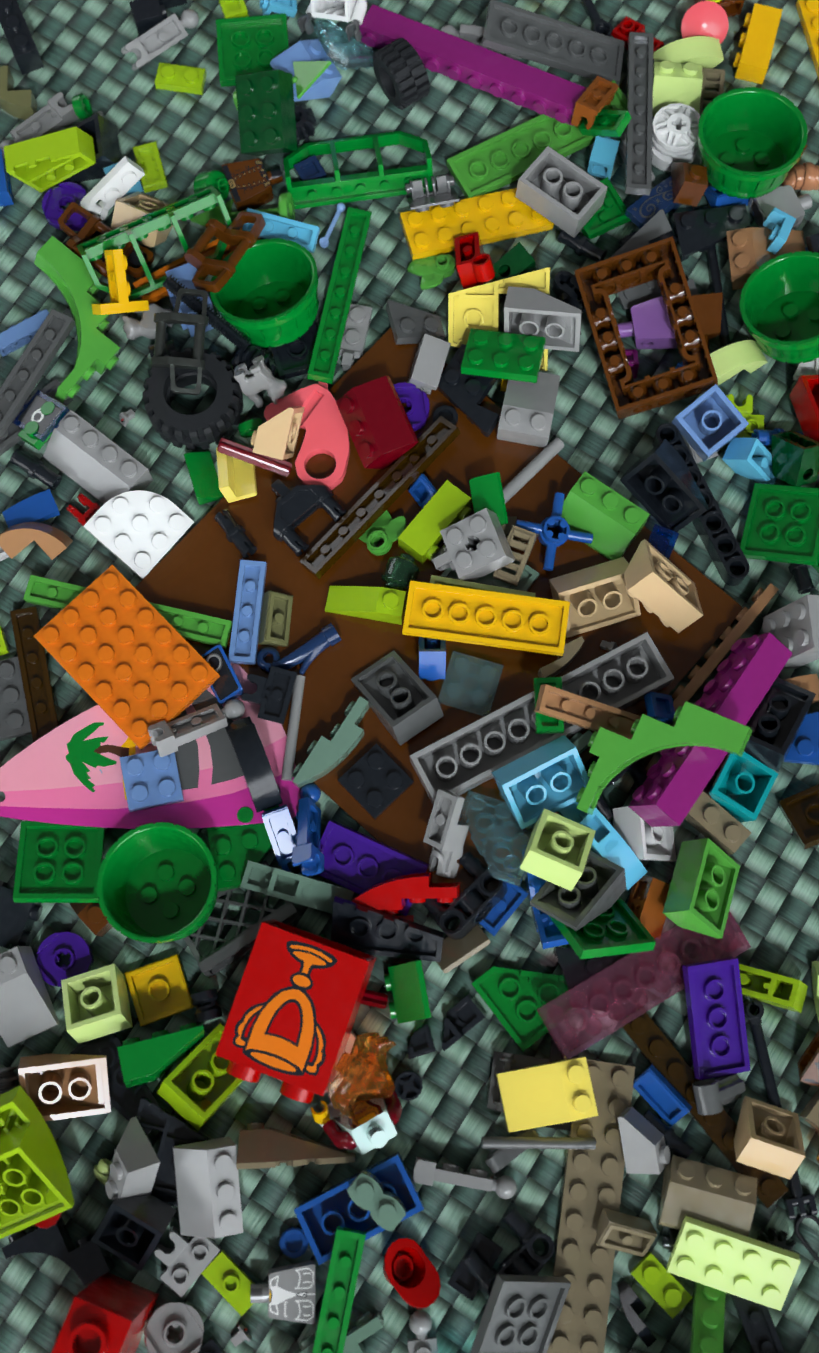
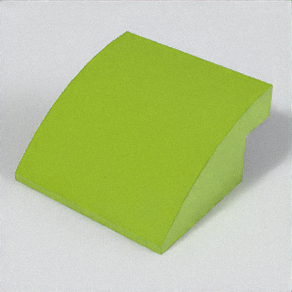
M21 1086L0 1095V1239L74 1206L68 1173L59 1148L43 1116Z

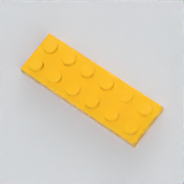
M517 188L462 199L454 202V205L451 207L441 208L439 205L430 206L429 210L423 212H416L415 210L402 212L399 218L412 260L455 251L454 238L470 233L479 232L481 243L485 245L552 230L554 223L516 198Z
M410 581L402 634L563 656L570 602Z

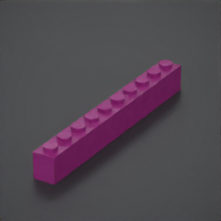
M373 4L365 15L363 23L359 25L362 35L361 42L369 47L381 49L398 38H404L414 47L425 68L430 71L445 75L452 80H458L475 89L488 92L495 97H501L518 106L531 109L538 114L549 116L561 123L571 125L575 103L587 89L584 86Z

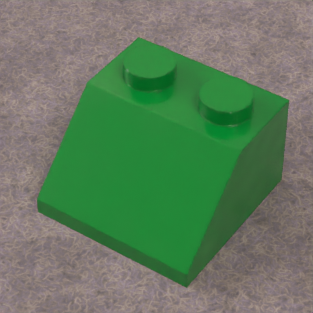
M421 960L388 967L389 974H384L386 991L392 990L394 1001L389 1002L391 1019L397 1018V1022L400 1024L431 1018Z

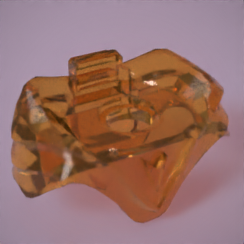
M377 1032L360 1034L355 1038L351 1053L343 1052L336 1064L335 1070L339 1074L327 1088L334 1109H339L342 1115H346L349 1119L354 1120L355 1109L361 1102L388 1098L393 1094L395 1085L387 1067L386 1055L396 1045L394 1041L389 1040L388 1037L380 1036Z

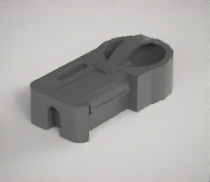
M532 1128L523 1130L516 1137L540 1136ZM491 1149L487 1154L485 1163L492 1173H496L527 1149H498L493 1154L491 1153L494 1149Z

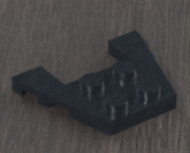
M462 344L441 374L437 389L456 408H459L466 415L467 419L472 424H475L481 433L488 438L500 421L499 414L480 406V404L498 378L461 374V364L466 345Z
M142 1097L136 1115L140 1125L163 1131L157 1154L160 1164L151 1195L170 1206H177L172 1147L211 1139L148 1098Z

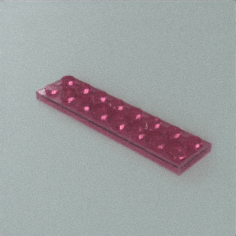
M730 911L723 938L717 939L676 925L654 938L656 940L654 950L629 953L536 1009L564 1059H571L683 990L685 986L682 965L736 957L751 948Z

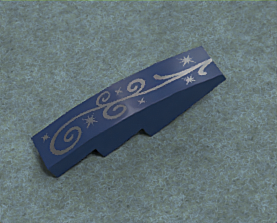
M672 176L651 189L650 196L643 195L626 209L625 215L639 229L659 210L663 209L666 215L669 211L672 210L674 212L682 205L673 202Z

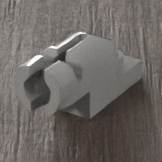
M438 789L423 842L433 846L429 858V871H436V875L442 877L456 878L460 865L457 863V860L462 858L463 846L470 826L459 820L465 798L448 790Z

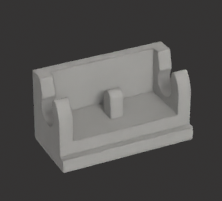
M424 334L419 343L407 383L416 385V388L421 391L423 390L426 394H431L432 390H436L451 343Z

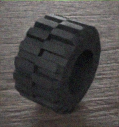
M398 38L373 53V67L379 85L386 97L398 109L403 110L428 95L430 85L426 68L417 51L407 40Z

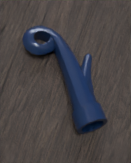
M329 623L321 628L318 634L280 660L279 652L275 648L264 647L258 652L256 661L258 666L270 673L271 666L287 670L302 663L299 673L303 675L321 652L329 646L339 643L342 639L332 623ZM268 654L273 655L272 663L265 662V657Z

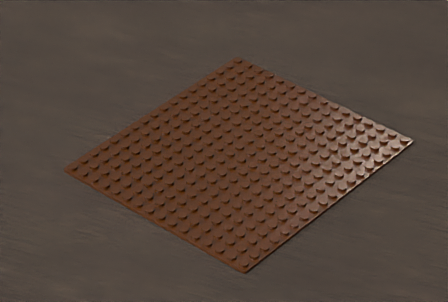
M390 328L345 373L329 392L337 401L351 388L386 375L390 376L393 385L403 382L407 383L419 344L396 345L392 329ZM446 362L444 364L443 371L448 365ZM438 389L432 390L431 394H426L430 405L429 417L426 420L425 426L415 431V435L419 439L433 424L434 411L442 405H449L457 411V427L461 434L423 473L437 491L448 480L471 498L470 508L472 509L469 516L474 514L469 485L470 479L500 472L502 488H504L544 449L542 447L497 439L499 422L488 438L485 437L475 424H472L459 408H456ZM486 396L480 406L499 414L500 417L502 408ZM402 403L406 413L408 410H411V407H407L406 403ZM301 428L294 456L285 459L292 463L291 471L287 477L255 466L257 495L228 503L226 498L223 497L135 587L148 602L221 618L233 623L240 560L264 561L267 563L264 593L270 590L293 596L288 646L258 644L257 654L264 647H273L279 652L281 660L318 634L321 628L332 623L342 641L334 646H329L321 652L303 675L299 673L302 663L287 669L297 672L298 675L305 676L295 754L296 766L300 762L304 764L309 756L306 752L314 740L319 741L321 736L330 741L333 739L330 737V734L336 724L342 725L347 717L344 713L351 701L356 702L359 696L362 697L351 681L353 677L393 650L419 677V637L402 634L404 617L402 625L325 612L329 587H384L406 591L408 597L410 584L408 580L413 579V581L430 583L431 575L441 576L445 571L437 570L433 562L428 558L421 564L398 546V540L392 543L389 552L376 556L368 550L367 543L359 539L320 579L305 569L299 561L336 523L323 508H320L295 528L294 531L309 544L306 552L301 550L303 554L298 557L284 541H278L273 535L277 507L275 500L278 497L272 491L271 485L277 479L288 488L303 485L298 479L295 461L306 430ZM349 432L350 456L347 471L343 481L332 490L333 498L347 511L396 462L394 461L385 469L364 468ZM317 454L308 460L306 472L313 478L324 479L334 472L336 461L330 455ZM556 455L505 504L507 517H517L518 520L540 524L552 514L554 494H565V500L582 474L559 455ZM413 483L387 509L392 519L404 516L406 527L422 510L408 492ZM228 509L238 525H242L245 528V534L257 547V551L252 556L248 552L249 558H243L233 542L230 543L226 539V533L214 519L218 512H221L224 516L222 510ZM548 526L547 530L553 532L552 538H557L559 530L557 528H549ZM644 526L622 557L630 563L640 542L644 539L647 540L695 583L703 616L677 633L673 628L666 627L654 612L649 613L644 608L642 602L639 601L640 616L565 638V644L582 636L584 643L574 660L555 677H562L608 653L609 651L600 647L602 640L610 643L611 641L615 642L619 647L648 632L674 676L669 686L656 693L669 695L741 612L742 606ZM537 537L526 565L537 571L539 577L528 592L536 593L535 597L553 599L549 579L610 560L583 542L567 540L562 546L556 548L553 571H547L543 569L546 547L539 542ZM444 540L438 545L439 549L445 544ZM379 541L377 547L381 546L384 541ZM511 547L512 551L524 554V551ZM231 633L227 648H223L227 658H229ZM185 639L201 656L215 647ZM446 640V679H438L436 681L421 679L437 697L444 716L400 746L386 730L372 709L369 708L358 727L364 730L365 734L359 744L335 769L313 783L377 841L429 864L433 846L423 842L433 804L410 763V755L533 692L534 678H539V669L558 660L557 655ZM268 654L265 657V662L272 663L273 655ZM257 661L256 665L239 664L247 674L268 679L269 673L262 670L258 666ZM644 699L623 709L642 716V714L647 715ZM291 701L284 725L282 724L286 736L288 732ZM585 729L581 733L584 734L589 729ZM377 743L414 781V784L374 820L338 782V779ZM588 747L580 754L583 765L594 756L589 753L591 747ZM492 778L460 795L465 800L459 820L470 825L463 846V855L470 851L485 866H490L499 872L505 880L521 863V850L527 848L534 826L532 824L521 830L505 800L499 796L500 790L495 779ZM461 864L459 865L456 878L436 875V871H429V867L427 872H432L433 883H460V894L475 879ZM499 880L490 881L487 885V890L493 891L497 889Z

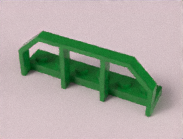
M402 131L305 143L298 148V151H294L283 159L287 191L292 195L295 209L407 195L405 184H408L410 180L422 179L423 191L425 192L424 178H427L429 192L433 191L431 177H433L432 157L428 141ZM402 145L424 153L426 165L384 170L379 147ZM374 149L378 171L340 176L336 153ZM331 154L335 177L291 182L290 170L294 168L293 165L313 155Z
M210 186L77 245L76 247L96 288L109 293V285L98 280L90 262L100 259L103 256L104 250L123 249L128 242H131L149 282L131 290L130 296H128L129 301L162 287L164 281L167 280V276L165 275L153 280L137 241L147 238L149 236L148 233L155 230L163 231L168 229L172 223L182 249L186 253L189 247L178 224V220H189L194 216V213L200 210H211L218 203L226 223L225 226L228 228L232 223L221 194L214 186ZM219 240L214 254L206 258L221 260L227 244Z

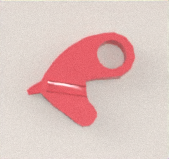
M318 382V384L309 385L278 399L277 405L273 402L265 407L264 418L268 421L289 407H305L300 428L306 430L295 461L298 479L303 485H324L333 490L343 481L347 471L350 456L349 435L336 400L328 391V383ZM317 454L330 455L336 461L334 472L324 479L313 478L306 472L308 460Z

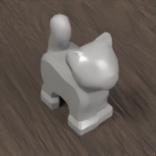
M149 304L148 311L135 312L143 313L141 321L123 316V330L127 338L134 340L144 336L148 339H155L156 323L154 322V313L172 312V310L162 308L157 304ZM167 324V326L172 328L173 324Z
M263 355L252 360L254 365L249 370H247L245 363L235 367V380L239 383L242 393L253 401L257 408L263 406V399L258 395L262 390L267 391L275 405H277L278 399L284 396V391L287 388L286 382L273 376L271 370L264 363Z

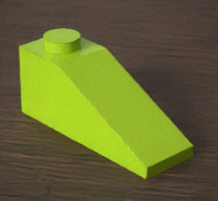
M330 586L325 612L402 625L407 595L406 591L384 587Z
M739 964L743 996L794 1012H802L808 989L805 983L801 980Z

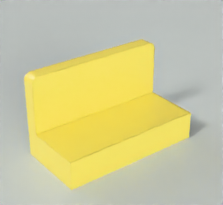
M216 448L219 490L228 503L256 496L255 465L222 454Z

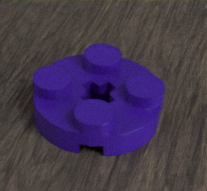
M72 182L60 183L59 187L54 190L50 188L42 200V209L48 223L54 228L61 230L58 219L65 211L62 206H67L71 202L80 205L82 199L87 195L85 189L79 184ZM73 213L66 222V225L74 231H80L88 220L78 213Z
M411 383L394 384L401 403H406L407 407H411V410H408L406 414L414 432L422 429L426 424L430 411L429 399L426 393Z
M71 932L51 934L40 944L37 951V964L42 978L52 986L62 987L61 980L89 972L94 963L89 943L82 936ZM61 953L65 955L69 953L71 955L68 966H59L58 963L61 960L59 955Z

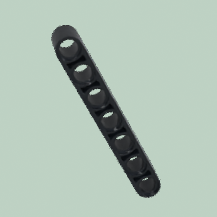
M664 423L658 427L652 443L653 448L663 441L660 436H668L671 439L669 443L684 459L709 507L706 512L693 520L692 523L724 583L729 586H737L747 576L750 568L749 563L678 428L671 423ZM706 523L715 524L717 530L709 529ZM718 545L726 546L729 552L724 553L720 551ZM730 567L739 569L741 575L732 574Z

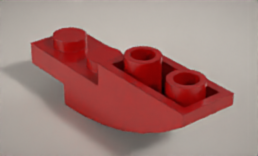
M432 872L407 874L376 884L359 894L351 902L375 910H382V912L393 915L398 914L399 910L406 906V899H409L410 903H424L426 899L437 898L438 903H451L453 898H458L460 895V883H433Z

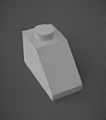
M626 1107L618 1116L626 1173L660 1174L670 1162V1149L665 1145L664 1135L633 1107Z

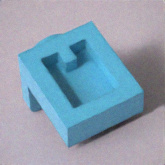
M260 0L259 3L260 8H262V16L275 12L294 18L297 13V0Z
M773 208L763 223V226L772 230L768 236L771 242L767 251L774 255L777 254L787 241L796 221V218L778 208Z

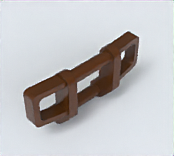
M71 202L58 219L60 229L70 237L65 246L81 259L82 257L76 247L77 245L90 240L96 231L104 234L113 230L102 223L101 218L91 214L75 202ZM73 213H78L88 220L78 234L66 225V222ZM131 242L126 243V246L123 248V254L126 258L134 250ZM138 244L142 255L147 257L145 262L149 268L154 261V254ZM101 259L90 262L93 267L99 270L101 275L108 278L106 262ZM127 265L125 273L141 278L144 271L142 266L135 269Z
M242 211L228 228L217 219H210L207 222L206 230L196 244L184 254L186 261L198 269L192 279L196 289L217 293L234 275L235 267L248 248L254 246L266 223L262 214ZM245 223L254 224L250 232L240 229ZM213 236L225 244L237 246L227 261L206 258L201 254ZM207 275L218 276L214 281H204Z

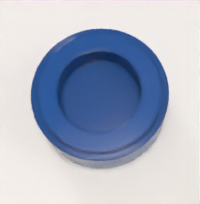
M297 1226L286 1229L280 1238V1249L289 1258L302 1256L309 1245L303 1229Z

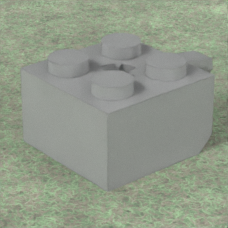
M488 508L441 530L440 533L446 545L444 548L445 553L432 559L437 570L443 571L451 567L453 571L456 570L459 579L469 582L475 581L516 561L497 514Z

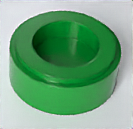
M82 93L73 96L72 106L77 117L80 120H85L92 116V106L87 96Z
M255 418L241 423L238 426L240 436L243 438L252 437L254 430H257L258 426L263 424L262 419Z

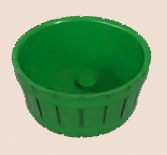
M745 87L733 89L727 93L724 92L705 107L699 119L698 144L700 148V166L707 168L708 182L716 190L731 197L741 199L758 198L775 190L782 184L790 169L797 163L807 143V124L805 119H803L804 116L801 111L788 98L768 89Z
M271 238L257 240L254 246L248 248L235 267L234 275L217 293L210 292L211 299L218 312L228 323H231L230 326L233 325L232 328L236 327L235 331L238 329L237 333L240 332V335L243 333L242 337L246 336L245 339L248 337L247 341L251 340V345L263 348L279 347L291 343L304 335L314 323L319 308L316 262L306 248L301 247L296 242L286 241V239ZM233 252L227 255L222 261H227ZM213 276L211 281H214L218 276Z
M797 251L795 253L782 254L775 259L772 258L750 275L741 291L739 307L744 324L760 350L774 360L789 364H800L801 362L806 363L816 360V358H819V253Z
M156 822V824H144L136 827L135 830H130L111 846L99 868V879H97L96 889L100 908L104 916L107 917V921L117 931H121V934L128 938L141 942L165 943L188 937L208 920L217 900L218 875L214 858L209 848L206 847V844L198 835L192 833L186 827L177 824Z

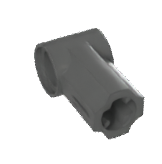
M737 1074L721 1076L716 1079L700 1080L692 1084L697 1113L699 1115H713L722 1112L723 1105L742 1098L743 1092L746 1091L744 1081Z

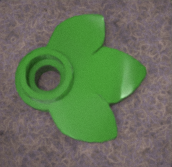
M439 254L413 260L409 264L407 271L422 276L420 288L421 290H426L440 285L444 278L450 277L455 271L456 261L450 254Z
M386 510L359 540L367 543V548L372 554L376 556L384 555L389 552L392 543L398 540L400 534L406 529V519L404 516L392 519ZM379 541H384L381 546L377 547Z

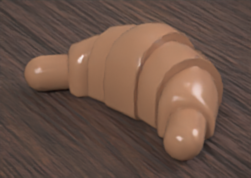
M805 162L803 165L793 166L781 186L790 185L794 190L802 191L819 190V165Z

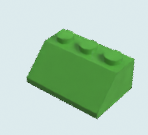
M584 471L564 500L561 517L567 521L570 530L593 534L592 543L585 544L611 561L624 555L645 526L650 514Z
M709 838L683 841L663 914L681 928L717 939L723 938L740 865Z

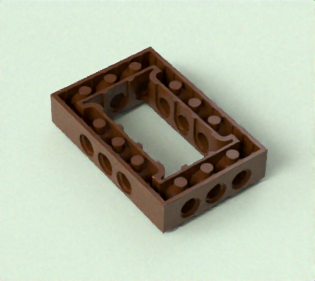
M673 236L574 270L619 420L706 392L715 384L718 386L716 372ZM657 279L683 367L677 369L672 367L668 372L652 377L650 375L644 376L645 379L634 382L609 295Z

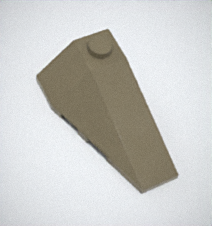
M247 1123V1129H242L239 1132L236 1169L276 1168L280 1163H286L289 1166H302L309 1164V1162H315V1164H336L356 1161L355 1153L274 1128H264V1123Z

